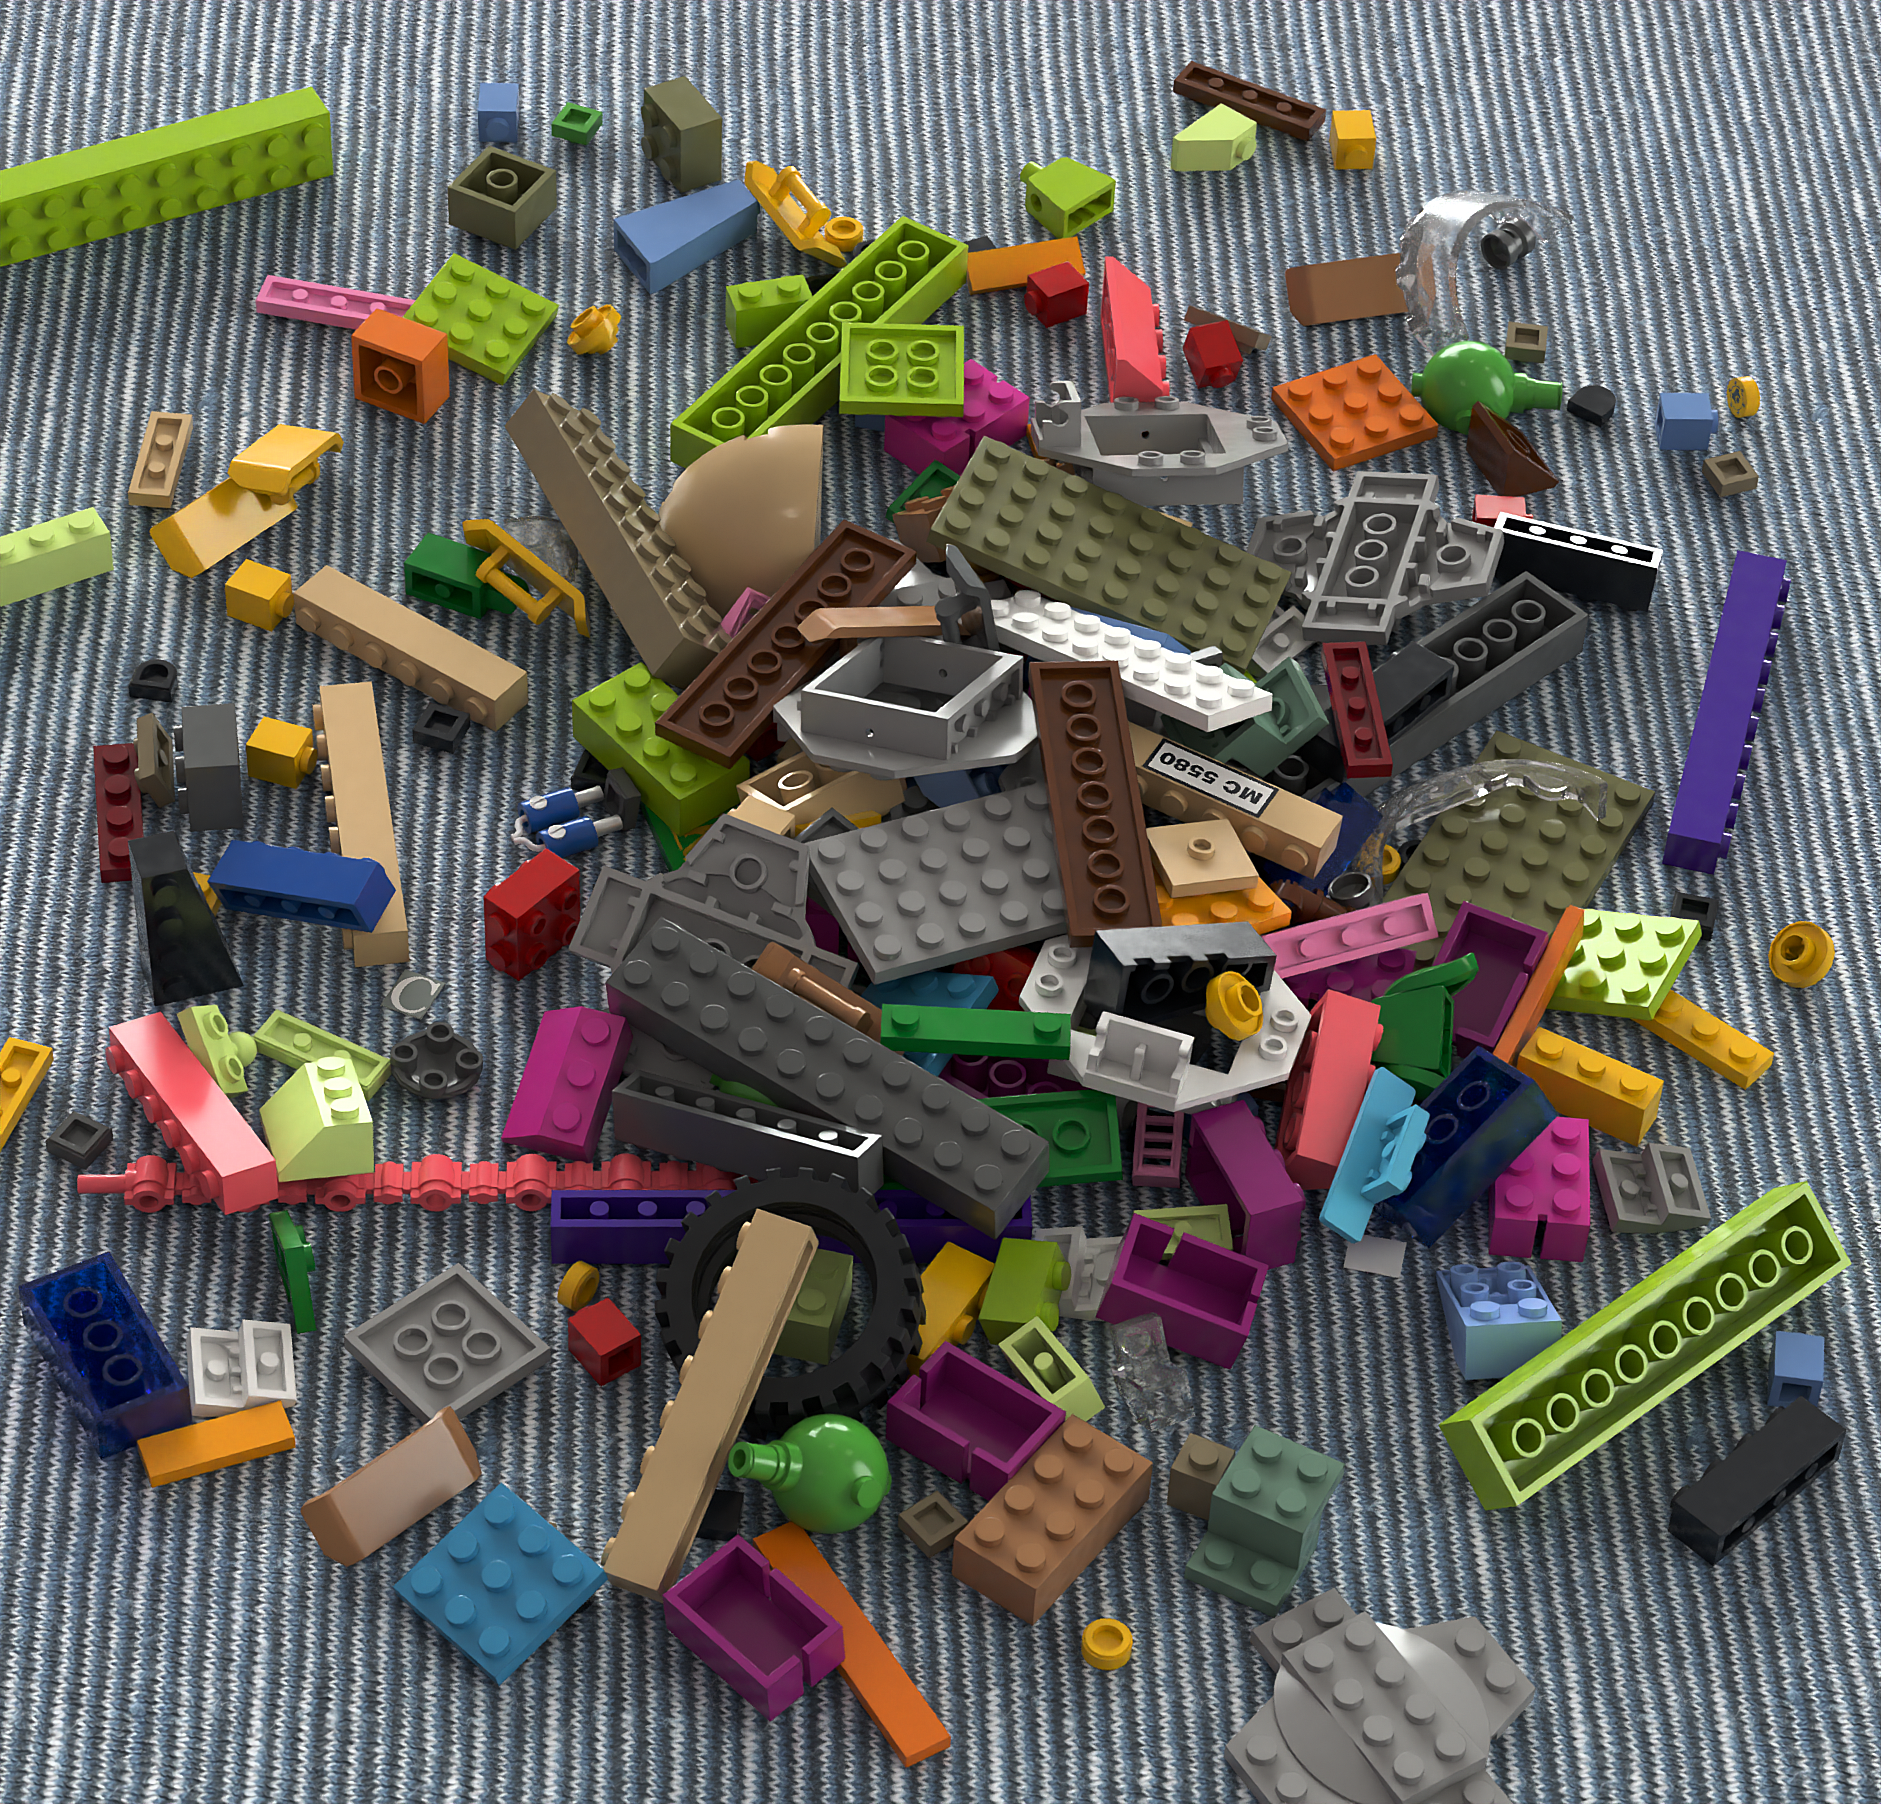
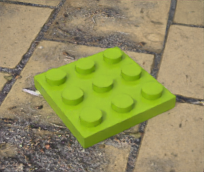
M453 253L403 315V318L447 333L449 360L503 386L555 319L559 305Z
M842 322L839 414L937 416L942 418L963 417L964 326Z
M1584 909L1583 936L1546 1009L1652 1021L1702 936L1699 920Z

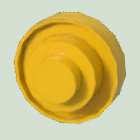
M611 304L604 305L598 309L595 306L589 307L572 322L571 328L573 331L567 339V344L577 355L586 352L589 354L598 352L602 355L608 352L618 341L616 334L619 328L617 325L620 322L621 315Z
M1798 921L1789 924L1778 932L1771 943L1768 954L1769 967L1775 977L1791 987L1805 988L1815 985L1826 976L1832 966L1835 955L1834 943L1826 931L1812 922Z
M1233 971L1224 972L1210 980L1206 989L1205 1014L1209 1023L1230 1039L1241 1041L1257 1034L1262 1028L1263 1011L1261 998L1255 987L1242 975Z

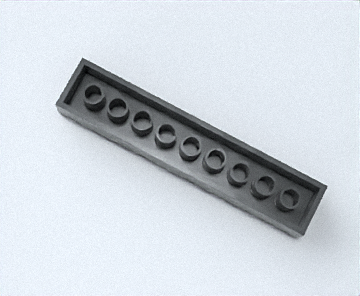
M1527 571L1523 572L1417 641L1418 644L1454 665L1450 697L1389 746L1393 762L1391 777L1350 778L1344 784H1340L1301 759L1302 747H1300L1263 777L1262 780L1340 814L1580 654L1583 650L1589 614ZM1330 699L1320 705L1323 712L1331 707Z
M660 917L605 982L609 1012L611 1014L626 1017L628 1024L723 1080L749 1086L766 1096L779 1108L882 1135L884 1175L994 1240L997 1239L1049 1172V1141L663 917Z

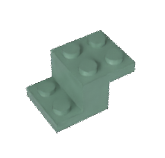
M1287 657L1257 683H1254L1255 687L1272 693V711L1210 732L1203 731L1164 713L1160 716L1170 740L1224 764L1233 757L1262 778L1329 725V722L1299 663L1291 657ZM1226 662L1219 667L1223 670L1224 674L1233 678L1252 681Z
M1254 1425L1212 1493L1208 1529L1185 1566L1184 1578L1275 1618L1317 1548L1322 1511L1344 1475L1345 1463Z

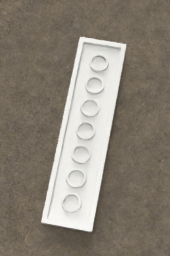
M1021 590L1016 592L1013 597L1004 600H991L998 642L1044 662L1118 660L1125 697L1203 731L1210 732L1272 711V693L1255 687L1252 681L1233 678L1224 674L1221 668L1205 666L1195 662L1187 654L1174 653L1162 648L1159 642L1143 640L1131 635L1128 629L1112 627L1102 623L1097 616L1083 615L1071 610L1068 604L1052 602L1041 597V594L1037 591Z

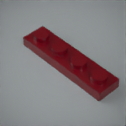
M1366 641L1322 643L1321 659L1347 779L1391 777L1393 762Z
M133 743L93 746L101 883L132 881L128 840L144 837L141 790L137 785L134 775L135 769L138 768V756Z

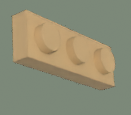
M151 411L128 490L129 505L171 508L193 430L191 414Z

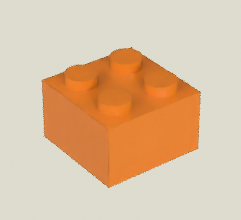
M376 308L351 335L355 399L425 424L450 397L447 333Z

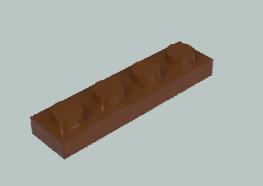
M1190 61L1174 79L1173 92L1212 107L1223 104L1259 125L1284 132L1294 138L1309 141L1325 122L1326 109L1194 61Z

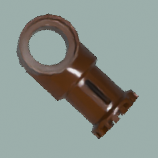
M1279 879L1278 883L1275 880L1269 887L1280 899L1294 904L1293 907H1291V904H1287V907L1292 911L1289 925L1296 924L1297 922L1303 925L1356 911L1350 905L1344 907L1325 897L1324 892L1317 887L1310 892L1302 885L1299 886L1295 881L1293 884H1290L1288 879H1286L1285 883L1283 879Z

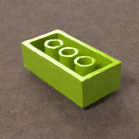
M640 662L572 700L573 737L608 770L623 767L642 795L641 801L681 837L741 802L736 785L750 779V761L743 755L731 769H727L656 736L655 722L679 696L661 679L652 676L648 667Z

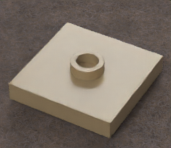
M1229 819L1146 828L1151 861L1171 898L1257 888L1259 874Z

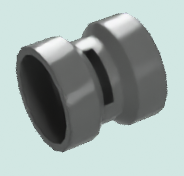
M1513 218L1502 224L1499 230L1491 231L1481 240V251L1485 260L1492 267L1503 270L1514 264L1517 258H1522L1533 251L1536 244L1535 235L1525 221Z
M1348 872L1336 877L1329 884L1328 891L1331 900L1344 907L1350 905L1356 910L1378 905V902L1373 899L1375 891L1371 877L1366 873Z

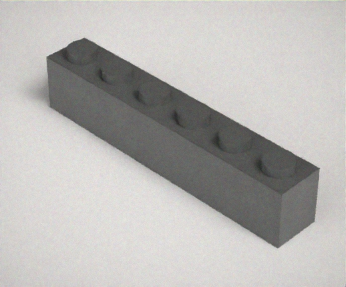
M638 1069L612 1090L615 1140L633 1144L637 1148L666 1153L675 1156L679 1160H691L723 1172L748 1175V1177L755 1178L759 1182L767 1180L766 1169L781 1167L784 1178H798L799 1168L803 1167L815 1169L818 1180L828 1183L832 1173L845 1177L851 1192L855 1194L861 1187L874 1194L884 1185L882 1135Z

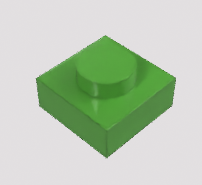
M567 102L551 123L552 136L587 146L602 126L603 114L601 111Z

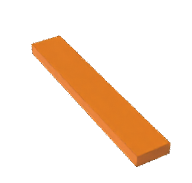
M1569 905L1563 913L1470 1097L1472 1102L1465 1117L1462 1115V1140L1478 1145L1517 1067L1520 1052L1533 1035L1583 936L1584 909Z
M790 1521L753 1538V1548L769 1561L770 1572L777 1568L843 1626L845 1660L836 1669L903 1765L908 1768L951 1746L950 1734L805 1530Z

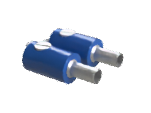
M600 786L574 793L570 787H565L518 803L519 818L515 821L516 832L511 834V839L515 845L524 844L532 851L542 852L547 848L563 859L597 847L598 837L621 830L623 824L619 815L592 822L587 815L578 818L580 814L579 808L604 800L603 791ZM522 826L528 834L537 832V845L533 844L529 839L521 837L523 832Z

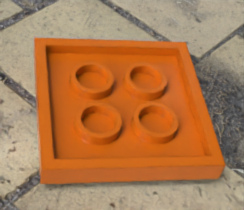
M1376 354L1272 387L1271 400L1332 471L1437 437L1439 426L1437 422Z

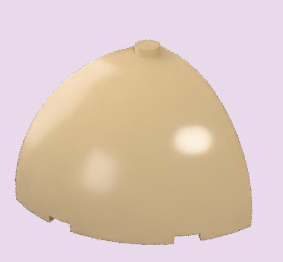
M801 424L769 428L768 434L750 439L742 435L720 444L688 466L673 483L672 491L665 502H662L658 512V516L661 519L659 525L662 531L675 541L676 546L673 548V551L691 567L689 572L694 582L705 590L707 603L721 616L722 620L747 587L771 598L819 547L821 535L824 425ZM752 607L749 613L755 615L759 610Z

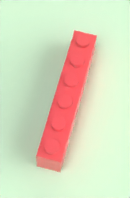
M158 1012L109 1027L110 1047L106 1048L105 1054L111 1072L113 1074L119 1073L124 1080L129 1096L140 1101L148 1121L151 1124L156 1123L166 1145L170 1149L175 1148L179 1153L188 1174L194 1173L200 1181L205 1197L208 1200L213 1199L225 1215L277 1199L278 1187L275 1158L165 1016Z

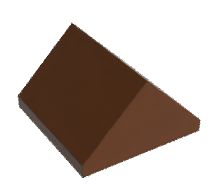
M1479 401L1472 406L1466 451L1499 496L1519 497L1554 488L1559 483L1556 476L1520 429Z

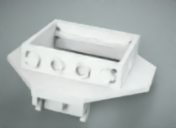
M1068 934L1045 940L1019 997V1004L1026 1012L1071 1014L1069 1060L1049 1059L1048 1074L1080 1082L1084 1087L1171 1112L1181 1111L1191 1115L1236 1102L1239 1093L1288 1080L1312 1017L1274 970L1270 990L1259 993L1263 1011L1262 1028L1257 1034L1241 1041L1228 1074L1189 1064L1194 1042L1193 1036L1103 1011L1096 1027V1037L1076 1031L1087 1007L1083 1002L1092 947L1069 948ZM1205 1009L1193 1012L1194 1014L1206 1016Z

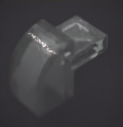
M545 516L504 519V531L569 583L575 582V571L578 570V549L561 521ZM509 568L511 575L521 577L511 568Z
M1151 1312L1110 1326L1109 1329L1117 1365L1112 1366L1111 1370L1120 1397L1133 1418L1140 1425L1153 1432L1196 1417L1187 1372L1170 1362L1161 1316Z

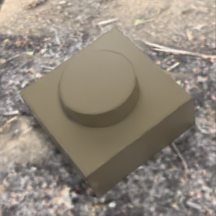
M1508 321L1505 358L1520 362L1544 364L1548 326Z
M1740 451L1704 459L1702 473L1720 497L1757 489L1759 476Z
M938 1490L898 1515V1527L928 1558L933 1557L953 1544L954 1538L969 1523Z

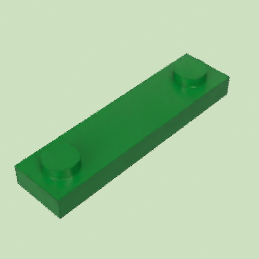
M882 1004L880 1044L892 1051L1069 1060L1071 1014Z

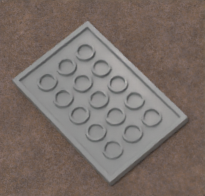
M1044 781L804 843L810 848L809 873L874 985L1067 933Z

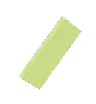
M277 1009L252 1036L257 1045V1052L297 1070L304 1063L317 1062L325 1057H339L343 1060L351 1059L366 1101H369L392 1074L390 1059Z

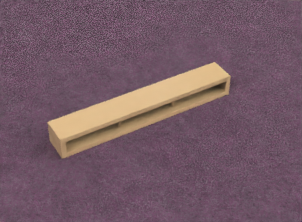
M372 681L319 686L321 704L312 705L315 731L323 730L324 733L316 735L319 761L327 760L328 765H320L323 791L332 792V795L324 796L327 822H336L335 827H329L331 852L340 853L342 857L355 859L371 858L379 862L384 867L386 875L396 889L372 933L342 928L344 950L353 949L355 967L409 962L408 929Z
M756 1209L751 1223L745 1222L742 1226L736 1248L739 1251L732 1267L727 1266L721 1274L717 1288L720 1296L714 1310L707 1311L701 1321L698 1337L701 1340L694 1356L689 1355L682 1365L679 1375V1383L682 1385L675 1401H668L660 1419L662 1431L655 1447L649 1446L643 1456L640 1473L643 1476L636 1492L631 1491L623 1503L621 1510L623 1523L617 1537H611L604 1547L601 1565L604 1566L603 1569L611 1585L663 1603L662 1595L675 1585L727 1463L730 1451L735 1444L819 1245L811 1226L760 1209Z

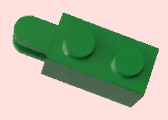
M428 532L404 562L405 593L407 595L480 620L489 608L505 614H512L517 609L514 603L488 582L483 583L476 577V571L479 566L492 555L489 552ZM503 566L499 569L527 593L529 592V587L523 579L504 572Z

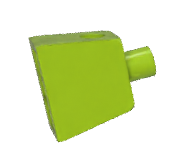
M1061 157L1045 168L1031 161L1023 167L1020 173V180L1026 184L1025 207L1027 212L1058 239L1072 237L1114 211L1116 180L1071 158Z

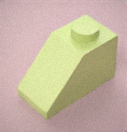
M1223 104L1218 105L1173 137L1170 168L1175 171L1232 170L1254 154L1257 146L1255 140L1257 123Z

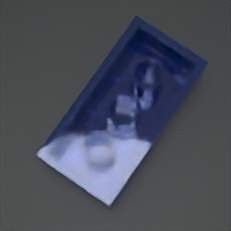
M1477 1046L1419 1105V1107L1430 1114L1424 1130L1426 1134L1425 1143L1415 1155L1410 1169L1412 1172L1411 1181L1401 1194L1382 1200L1373 1207L1375 1213L1428 1249L1559 1115L1534 1079L1480 1046Z
M109 1251L18 1286L23 1324L101 1460L137 1446V1440L179 1429L193 1423L189 1386Z

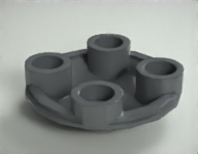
M434 1022L427 1027L426 1031L407 1036L401 1042L392 1046L390 1051L391 1073L402 1088L414 1095L429 1099H447L466 1093L478 1082L483 1070V1055L470 1041L459 1034H455L451 1025L444 1022Z

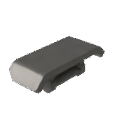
M947 544V573L954 581L956 595L952 597L947 596L935 604V614L941 625L943 640L1000 652L989 591L960 550L954 545ZM960 618L962 626L972 636L964 641L961 640L958 619Z

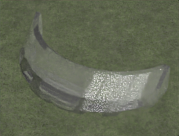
M1477 190L1449 192L1428 202L1418 210V215L1410 219L1398 245L1401 248L1400 264L1396 266V283L1404 294L1410 314L1405 319L1412 335L1432 356L1452 343L1469 340V334L1458 303L1456 272L1463 243L1470 231L1482 219L1489 215L1501 224L1513 218L1522 219L1531 227L1532 231L1541 241L1547 242L1569 225L1574 216L1542 202Z
M1528 759L1486 761L1435 772L1399 789L1372 813L1357 838L1352 858V872L1366 873L1371 877L1375 891L1373 899L1378 902V905L1383 904V854L1390 833L1509 785L1526 787L1539 798L1547 801L1574 799L1584 805L1598 821L1606 817L1608 784L1605 780L1570 766Z

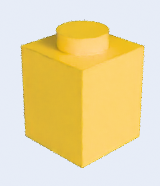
M1370 110L1332 111L1329 144L1335 169H1373L1376 134Z
M246 559L225 583L227 616L272 632L283 618H287L294 608L291 574Z
M263 716L246 743L248 776L297 789L305 775L313 772L317 763L318 751L313 748L312 729Z

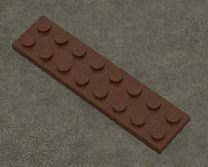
M844 519L655 722V735L727 769H731L773 723V706L811 680L840 649L841 638L813 645L797 630L798 626L813 611L820 608L878 607L916 565L917 551Z
M1118 660L1030 662L1028 678L1069 948L1092 947L1094 934L1097 930L1162 927Z

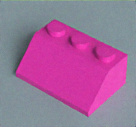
M583 1006L544 1011L501 1137L502 1142L575 1161L592 1162L612 1103V1090L618 1085L633 1040V1034L626 1017Z

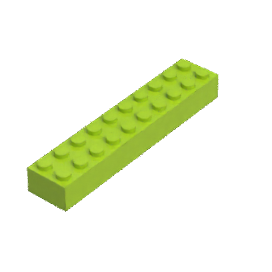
M311 86L0 170V267L333 175L330 112Z
M905 216L899 218L670 423V461L687 468L705 453L736 437L745 435L747 439L768 434L769 428L801 424L812 425L840 399L842 322L922 324L966 283L968 245Z
M1807 1181L1773 1188L1438 1426L1484 1510L1518 1506L1852 1263Z

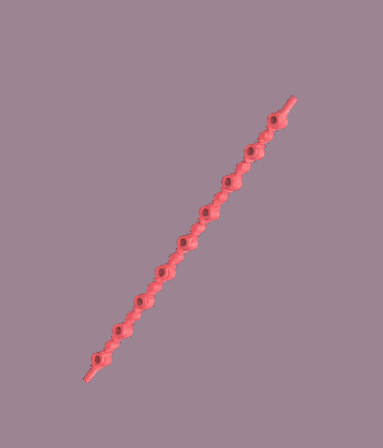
M629 1153L619 1154L613 1157L611 1161H602L601 1171H593V1163H585L583 1161L565 1163V1171H557V1161H547L538 1154H525L519 1157L516 1162H507V1171H499V1163L487 1161L470 1164V1171H462V1162H453L445 1155L432 1154L423 1158L421 1162H412L411 1172H404V1164H396L389 1161L383 1164H375L374 1173L279 1182L277 1178L278 1203L290 1205L307 1203L308 1195H315V1204H325L328 1209L336 1212H346L353 1209L356 1204H365L366 1194H374V1202H382L387 1205L403 1202V1194H411V1204H420L424 1209L434 1212L446 1210L451 1204H461V1194H469V1202H478L480 1204L498 1202V1194H506V1204L515 1203L522 1210L537 1211L544 1208L547 1203H551L552 1190H737L734 1180L745 1175L719 1171L715 1167L696 1162V1171H688V1163H680L675 1160L659 1163V1171H651V1161H642L638 1156ZM146 1155L140 1157L136 1163H128L125 1174L78 1175L77 1178L78 1194L125 1193V1205H133L137 1210L146 1213L160 1211L165 1205H174L175 1195H182V1203H191L193 1205L211 1203V1200L205 1197L200 1181L194 1173L188 1174L185 1168L184 1172L177 1173V1163H167L165 1159L155 1155ZM748 1177L751 1184L759 1182L755 1178ZM270 1201L240 1210L239 1212H252L258 1209L260 1205L270 1204Z

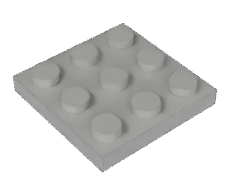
M460 1263L455 1264L344 1335L345 1349L424 1425L432 1420L439 1410L448 1406L453 1408L458 1419L461 1420L551 1360V1348Z

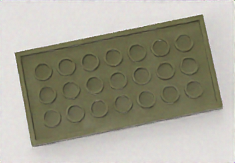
M986 436L982 438L931 527L926 542L943 550H946L947 544L954 545L960 550L966 560L1068 604L1071 607L1169 634L1189 649L1191 653L1215 646L1223 652L1222 665L1226 662L1243 675L1292 572L1279 567L1273 562L1258 558L1240 550L1235 545L1222 542L1202 533L1197 528L1186 526L1162 515L1156 510L1141 506L1118 493L1105 490L1087 482L1082 477L1069 474L1047 464L1041 459L1033 458L1009 447L1003 442L995 441Z
M1496 730L1379 903L1383 904L1421 893H1428L1438 937L1399 947L1417 951L1414 972L1433 966L1463 901L1548 932L1549 942L1569 905L1587 909L1653 805L1656 791Z

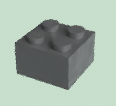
M235 703L181 707L182 725H174L175 752L184 751V756H175L177 783H186V787L178 788L180 814H189L190 832L244 828Z

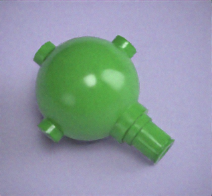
M1460 341L1439 350L1427 363L1423 373H1413L1411 394L1413 397H1421L1423 408L1439 425L1468 435L1472 406L1477 401L1505 420L1510 413L1523 414L1524 410H1532V408L1560 410L1563 384L1562 382L1534 380V378H1528L1527 373L1514 372L1505 356L1488 344L1478 341Z
M820 1414L805 1418L786 1431L780 1440H774L769 1444L759 1445L738 1442L732 1447L728 1458L729 1470L733 1476L758 1480L765 1488L771 1490L779 1509L790 1521L805 1530L819 1534L844 1533L866 1522L879 1508L892 1484L886 1454L877 1437L862 1423L839 1414Z

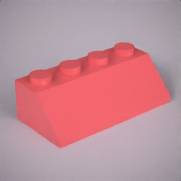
M1105 256L1100 322L1110 403H1114V399L1118 397H1134L1139 399V402H1155L1156 397L1170 396L1169 381H1162V379L1166 378V356L1159 355L1163 350L1162 329H1155L1159 328V304H1152L1151 290L1148 285L1113 256Z
M1330 989L1327 990L1309 1012L1312 1015L1311 1022L1287 1080L1274 1149H1278L1282 1154L1286 1172L1291 1181L1298 1183L1302 1190L1330 1189L1362 1105L1364 1094L1376 1070L1375 1065L1370 1064L1372 1051L1377 1049L1383 1033V1025L1378 1024L1380 1005Z

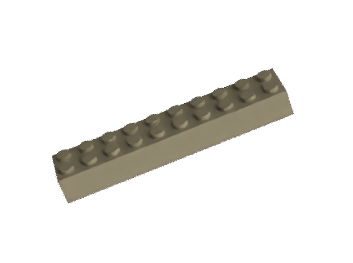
M533 389L506 423V430L652 676L686 690L733 638L721 626L723 621L721 616L707 603L705 590L694 582L689 573L691 567L673 551V548L676 546L675 541L662 531L659 525L660 517L654 510L648 507L644 500L646 496L644 491L629 476L630 468L618 458L614 451L616 448L614 442L604 435L599 427L601 425L599 418L585 408H582L580 411L572 408L567 401L557 394L552 393L548 396Z

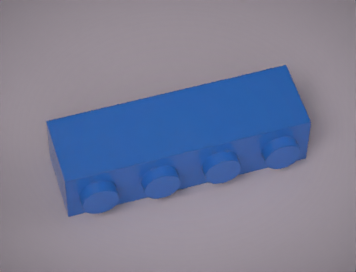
M231 840L207 881L227 910L370 933L373 932L396 891L386 875L384 867L371 858L355 859L342 857L332 852L323 854L304 851L293 846L283 848L270 846L260 841H253L251 843Z

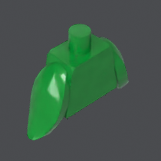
M1469 953L1451 962L1409 973L1389 986L1382 997L1374 998L1371 1003L1381 1006L1378 1024L1383 1025V1033L1377 1049L1372 1051L1370 1064L1375 1065L1376 1069L1380 1067L1386 1068L1412 1086L1416 1091L1413 1100L1451 1109L1464 1117L1472 1101L1461 1088L1450 1081L1455 1002L1452 996L1463 990L1478 973L1479 967L1474 953Z

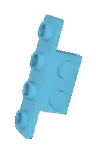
M1384 1067L1376 1069L1372 1075L1319 1216L1322 1224L1352 1244L1362 1240L1374 1205L1393 1195L1401 1194L1407 1188L1412 1178L1410 1169L1413 1160L1426 1140L1424 1130L1430 1114L1416 1104L1411 1106L1416 1094L1415 1089Z

